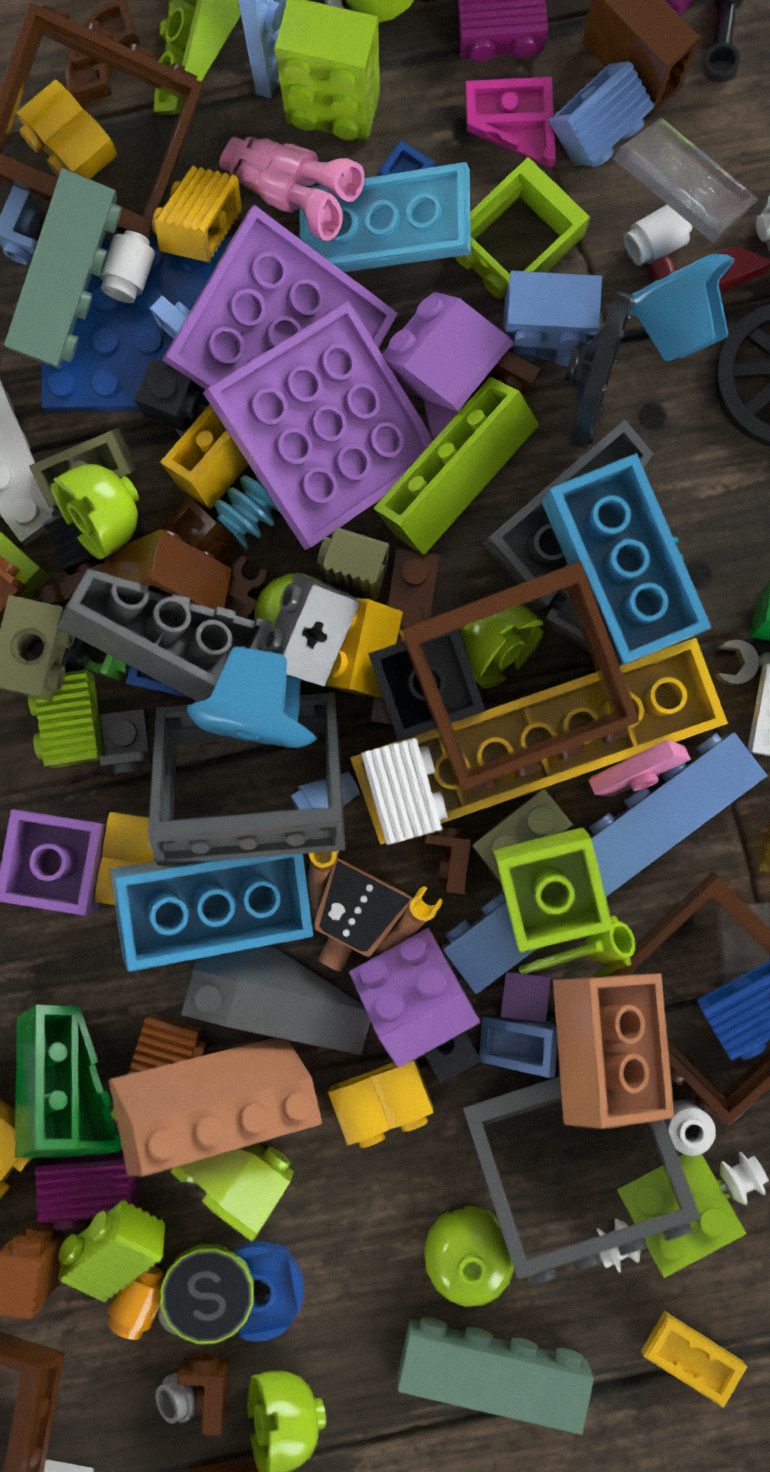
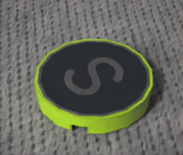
M199 1244L182 1252L168 1268L161 1286V1310L167 1324L181 1338L197 1344L218 1343L233 1336L247 1321L254 1302V1279L247 1263L239 1255L237 1256L234 1252L229 1251L227 1247L219 1244Z

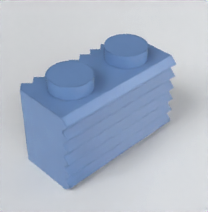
M631 62L607 65L604 70L598 73V76L594 77L591 82L586 84L585 88L581 89L573 99L568 101L567 105L563 106L560 111L555 113L554 117L549 119L552 129L574 166L597 167L605 163L614 154L612 146L621 138L625 139L637 133L644 126L642 118L654 108V103L650 101V95L646 93V88L642 85V80L637 77L638 73L633 69Z

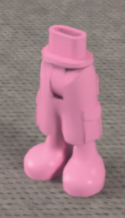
M232 137L219 159L221 169L230 172V176L234 173L238 178V183L260 195L268 205L290 213L301 208L306 215L307 225L312 235L324 241H330L336 237L342 225V209L335 197L346 202H353L360 195L364 185L363 167L351 159L341 158L329 162H319L317 154L312 150L295 144L282 145L268 138L256 139L254 137H247L245 140ZM318 183L319 185L325 187L328 190V192L321 189L308 188L306 186H312L313 184Z

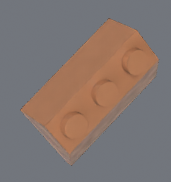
M661 973L553 980L564 1125L602 1129L674 1118Z

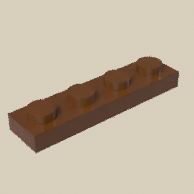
M396 548L388 606L403 611L399 631L431 618L439 554L426 553L423 556L417 551ZM400 632L398 633L396 644L403 642ZM374 697L371 723L393 726L384 699Z

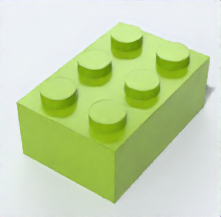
M287 0L275 44L286 123H291L296 128L304 131L317 129L334 133V135L343 140L361 139L368 141L380 96L378 16L307 0Z

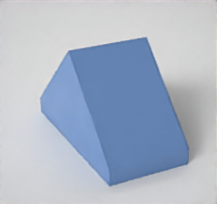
M482 1017L479 1052L481 1063L547 1078L555 1077L558 1040L557 1028L551 1021L543 1023L502 1017Z

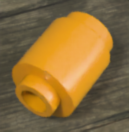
M155 1265L154 1267L150 1266L147 1272H143L142 1276L138 1275L135 1281H131L130 1285L126 1284L123 1290L120 1289L118 1294L115 1293L108 1308L110 1317L107 1322V1326L115 1334L126 1339L138 1340L144 1331L150 1329L161 1304V1286L164 1280V1273L160 1268Z

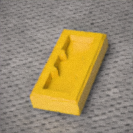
M666 1311L661 1315L641 1349L645 1358L723 1408L747 1369L743 1360Z

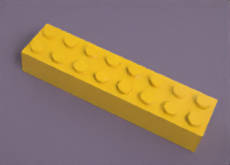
M693 638L620 667L640 720L639 723L627 727L629 734L623 735L618 740L609 743H603L601 737L584 744L585 752L568 759L559 760L558 754L541 760V769L524 776L516 777L514 771L497 777L499 784L491 789L472 793L471 788L462 790L458 787L436 728L385 746L413 738L417 739L419 748L428 746L435 773L427 775L431 793L441 792L448 816L446 819L439 820L440 824L629 759L666 740L677 742L728 724L697 639ZM595 672L452 722L451 725L469 768L612 713L598 673ZM362 754L351 757V761L380 845L386 843L363 757Z

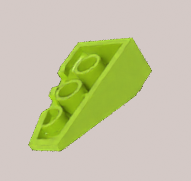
M166 0L169 2L168 20L164 19L160 22L159 34L160 37L166 39V51L158 62L170 68L173 63L185 66V71L198 76L196 80L201 82L241 16L238 0ZM155 88L153 112L159 115L179 114L184 101Z
M113 1109L111 1116L117 1122L115 1110ZM258 1143L172 1167L170 1171L181 1182H186L187 1180L191 1183H197L207 1194L202 1202L250 1241L254 1240L290 1184L294 1173L288 1167L290 1161L283 1153L271 1146L266 1150Z

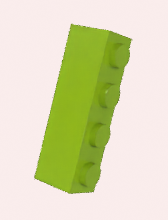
M489 377L373 509L396 538L424 556L535 431L539 423L520 391Z

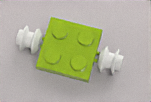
M739 1152V1164L733 1167L722 1161L719 1173L721 1179L718 1181L702 1154L695 1156L683 1154L678 1157L701 1219L690 1223L693 1233L669 1241L665 1240L663 1232L645 1238L648 1250L663 1278L747 1234L727 1198L731 1195L735 1201L747 1205L746 1193L755 1189L763 1196L766 1194L763 1184L769 1182L755 1156L747 1159L742 1152ZM664 1165L617 1189L634 1224L680 1210ZM617 1218L614 1219V1231L629 1227L627 1223ZM599 1228L596 1229L599 1236L606 1234ZM618 1247L600 1252V1256L606 1268L615 1264L620 1273V1261L629 1256L636 1263H639L641 1250L621 1256Z

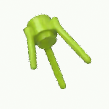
M611 916L613 930L588 936L584 946L521 965L519 972L526 974L589 955L593 961L606 964L590 977L609 976L617 969L631 965L630 957L635 951V939L631 929L626 924L618 922L616 916Z

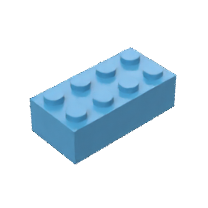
M637 453L549 489L542 500V505L568 566L581 561L620 667L712 628Z
M303 854L157 866L156 861L110 869L122 958L128 972L313 937Z

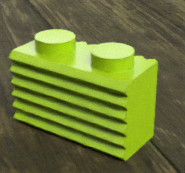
M86 669L65 672L63 686L58 693L54 692L52 702L28 696L30 712L33 716H37L39 721L38 727L40 732L34 734V749L39 760L43 759L44 766L60 768L100 761L99 757L104 756L95 678L92 672Z
M126 1200L121 1201L107 1213L104 1211L99 1212L88 1228L79 1235L71 1234L62 1244L59 1251V1261L61 1263L58 1280L106 1303L108 1297L112 1298L113 1294H118L119 1290H123L126 1284L130 1285L132 1280L135 1281L138 1275L142 1276L144 1271L147 1272L150 1266L154 1267L156 1262L160 1263L163 1257L165 1233L163 1219L157 1220L156 1216H150L148 1211L143 1213L140 1207L136 1209L133 1203L128 1205Z

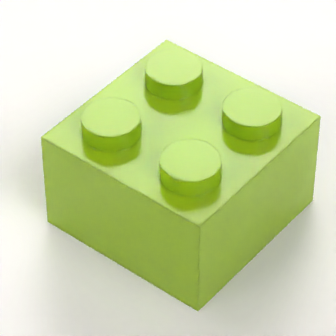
M583 827L493 849L519 952L613 930L592 839Z

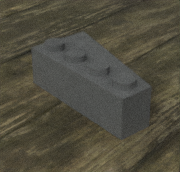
M624 419L481 544L516 585L567 567L568 563L542 505V500L549 489L636 453L644 469L654 453ZM557 591L531 600L537 610L549 605Z
M87 569L66 606L57 627L200 702L207 700L212 695L234 647L260 650L264 636L273 622L257 618L255 621L236 616V611L219 606L216 609H211L191 603L188 597L174 593L170 597L149 591L146 585Z

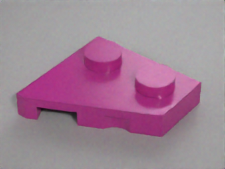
M552 77L466 81L467 132L523 157H529L532 161L541 165L554 167L556 160L555 135L549 123V119L554 117Z

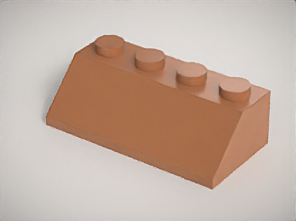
M277 1037L109 1079L128 1176H145L322 1124L311 1075L290 1042Z

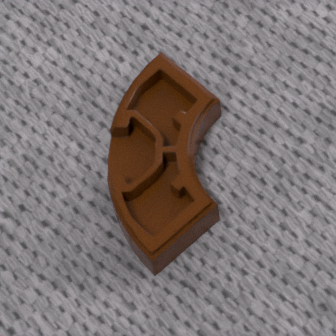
M114 0L95 12L83 25L86 28L87 24L91 23L104 28L113 35V41L128 48L132 43L140 44L126 0ZM70 49L65 71L66 89L80 105L112 95L111 75L113 68L74 49Z

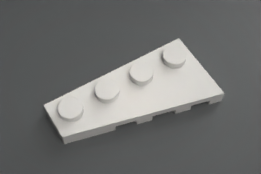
M0 379V515L20 542L26 546L46 531L43 522L53 518L51 513L56 508L55 506L48 508L29 468V465L35 463L30 451L31 448L24 432L21 430L14 413V407Z

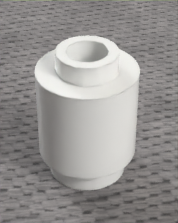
M669 203L631 225V230L624 234V244L630 258L639 266L644 263L651 264L653 261L667 256L688 244L690 240L689 232L692 231L691 219L683 208H677Z
M129 230L125 231L124 234H115L113 236L100 274V278L103 281L100 289L106 295L121 302L134 303L136 296L142 294L156 254L154 249L149 246L150 241L145 236Z
M673 1101L674 1118L664 1120L674 1147L679 1152L690 1156L706 1152L712 1146L715 1139L716 1130L713 1120L705 1111L691 1101ZM693 1124L691 1130L685 1133L686 1128Z

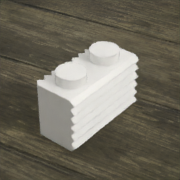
M413 738L361 753L387 845L442 830L439 820L446 819L448 816L441 792L431 793L427 775L435 773L428 746L419 748L417 739Z

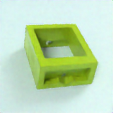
M529 157L470 212L471 254L455 256L466 269L472 267L483 278L486 289L497 299L502 297L506 299L510 274L475 239L519 197L560 236L524 271L547 273L584 237L590 216Z

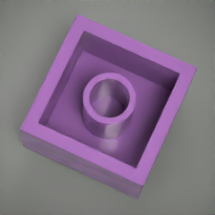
M11 809L0 867V902L79 915L97 913L99 903L95 902V891L107 824Z
M429 927L349 971L378 1038L398 1068L480 1023Z

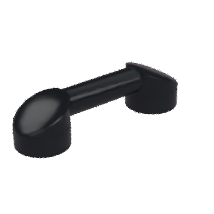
M713 0L715 6L719 9L715 45L708 49L703 67L704 76L713 82H727L737 75L740 54L738 49L732 45L736 9L740 7L744 0Z

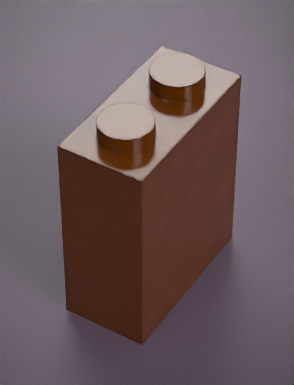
M592 0L590 11L585 19L587 24L582 44L604 67L613 63L631 62L633 69L638 73L637 77L642 80V85L646 88V93L650 95V101L654 103V108L649 112L650 115L653 114L682 88L700 37L665 0Z

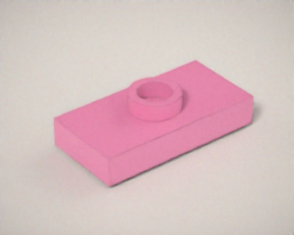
M666 740L592 776L589 782L595 795L614 797L630 788L633 791H639L651 787L659 781L658 775L691 759L685 745Z

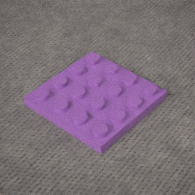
M253 205L248 210L162 361L207 390L212 385L348 301L353 306L378 348L398 313L257 206Z
M349 301L203 392L304 550L311 548L333 533L336 527L340 528L383 498L434 440Z

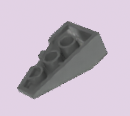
M272 944L198 958L192 972L181 1013L183 1016L229 1028L362 1055L370 1024V1018L363 1003L303 966L301 962L292 956H288Z

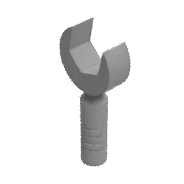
M742 640L728 641L717 649L735 651L741 666L734 675L717 673L714 676L726 685L736 686L743 684L755 676L758 667L770 664V652H765L758 656L751 644Z

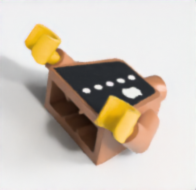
M339 851L309 853L310 864L306 875L310 915L315 920L313 928L329 937L317 960L338 972H342L352 950L370 958L374 952L381 954L414 936L426 921L431 920L436 915L443 903L442 899L440 898L435 905H428L422 900L427 887L422 886L413 897L337 857Z

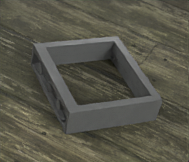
M335 692L300 695L298 723L312 734L325 733L328 808L173 821L177 745L241 739L213 734L199 728L187 712V707L190 705L156 708L148 840L157 866L346 850L339 720Z
M560 1076L463 1108L517 1279L527 1277L530 1286L557 1278L554 1268L573 1262L575 1271L602 1263L600 1252L618 1247L621 1256L648 1248L645 1238L663 1232L666 1241L693 1233L690 1223L701 1219L665 1120L648 1122L649 1128L680 1210L526 1260L484 1126L562 1101Z

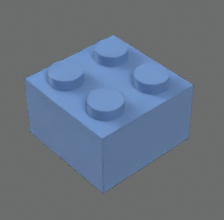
M511 271L504 304L502 330L513 341L508 351L530 363L535 362L537 359L554 360L556 364L568 366L574 346L590 343L599 331L602 276Z

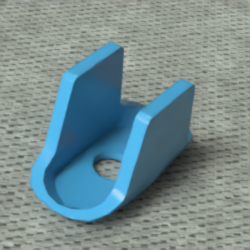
M718 253L705 256L632 293L635 306L629 312L640 320L665 361H671L678 357H687L728 336L719 281L734 263V257Z
M234 647L212 695L207 700L196 702L187 707V712L192 721L199 728L213 734L287 748H300L317 740L314 734L298 723L301 679L287 674L288 661L282 654Z

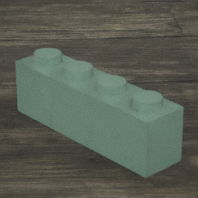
M64 168L61 169L4 343L6 348L60 370L64 360L71 363L79 337L72 335L77 319H86L93 299V294L87 292L92 274L100 277L108 251L101 248L106 232L114 234L120 219L122 207L116 205V190Z
M422 1317L420 1321L409 1319L398 1370V1392L583 1435L594 1376L588 1360L584 1359L580 1353L574 1350L558 1348L556 1352L539 1349L537 1344L524 1338H512L511 1342L493 1338L490 1332L480 1328L468 1327L466 1331L448 1328L447 1323L440 1319Z

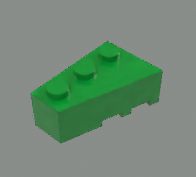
M35 1005L17 1017L15 1158L105 1156L122 1149L120 1135H117L108 1107L112 1103L108 1091H103L95 1064L98 1063L80 1006Z

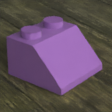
M433 292L418 305L415 315L406 326L391 338L389 346L382 356L407 394L458 411L511 347L513 341L508 335L460 298Z

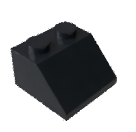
M458 629L422 642V649L450 722L452 723L484 712L485 708ZM404 642L368 653L398 741L435 729L436 726Z

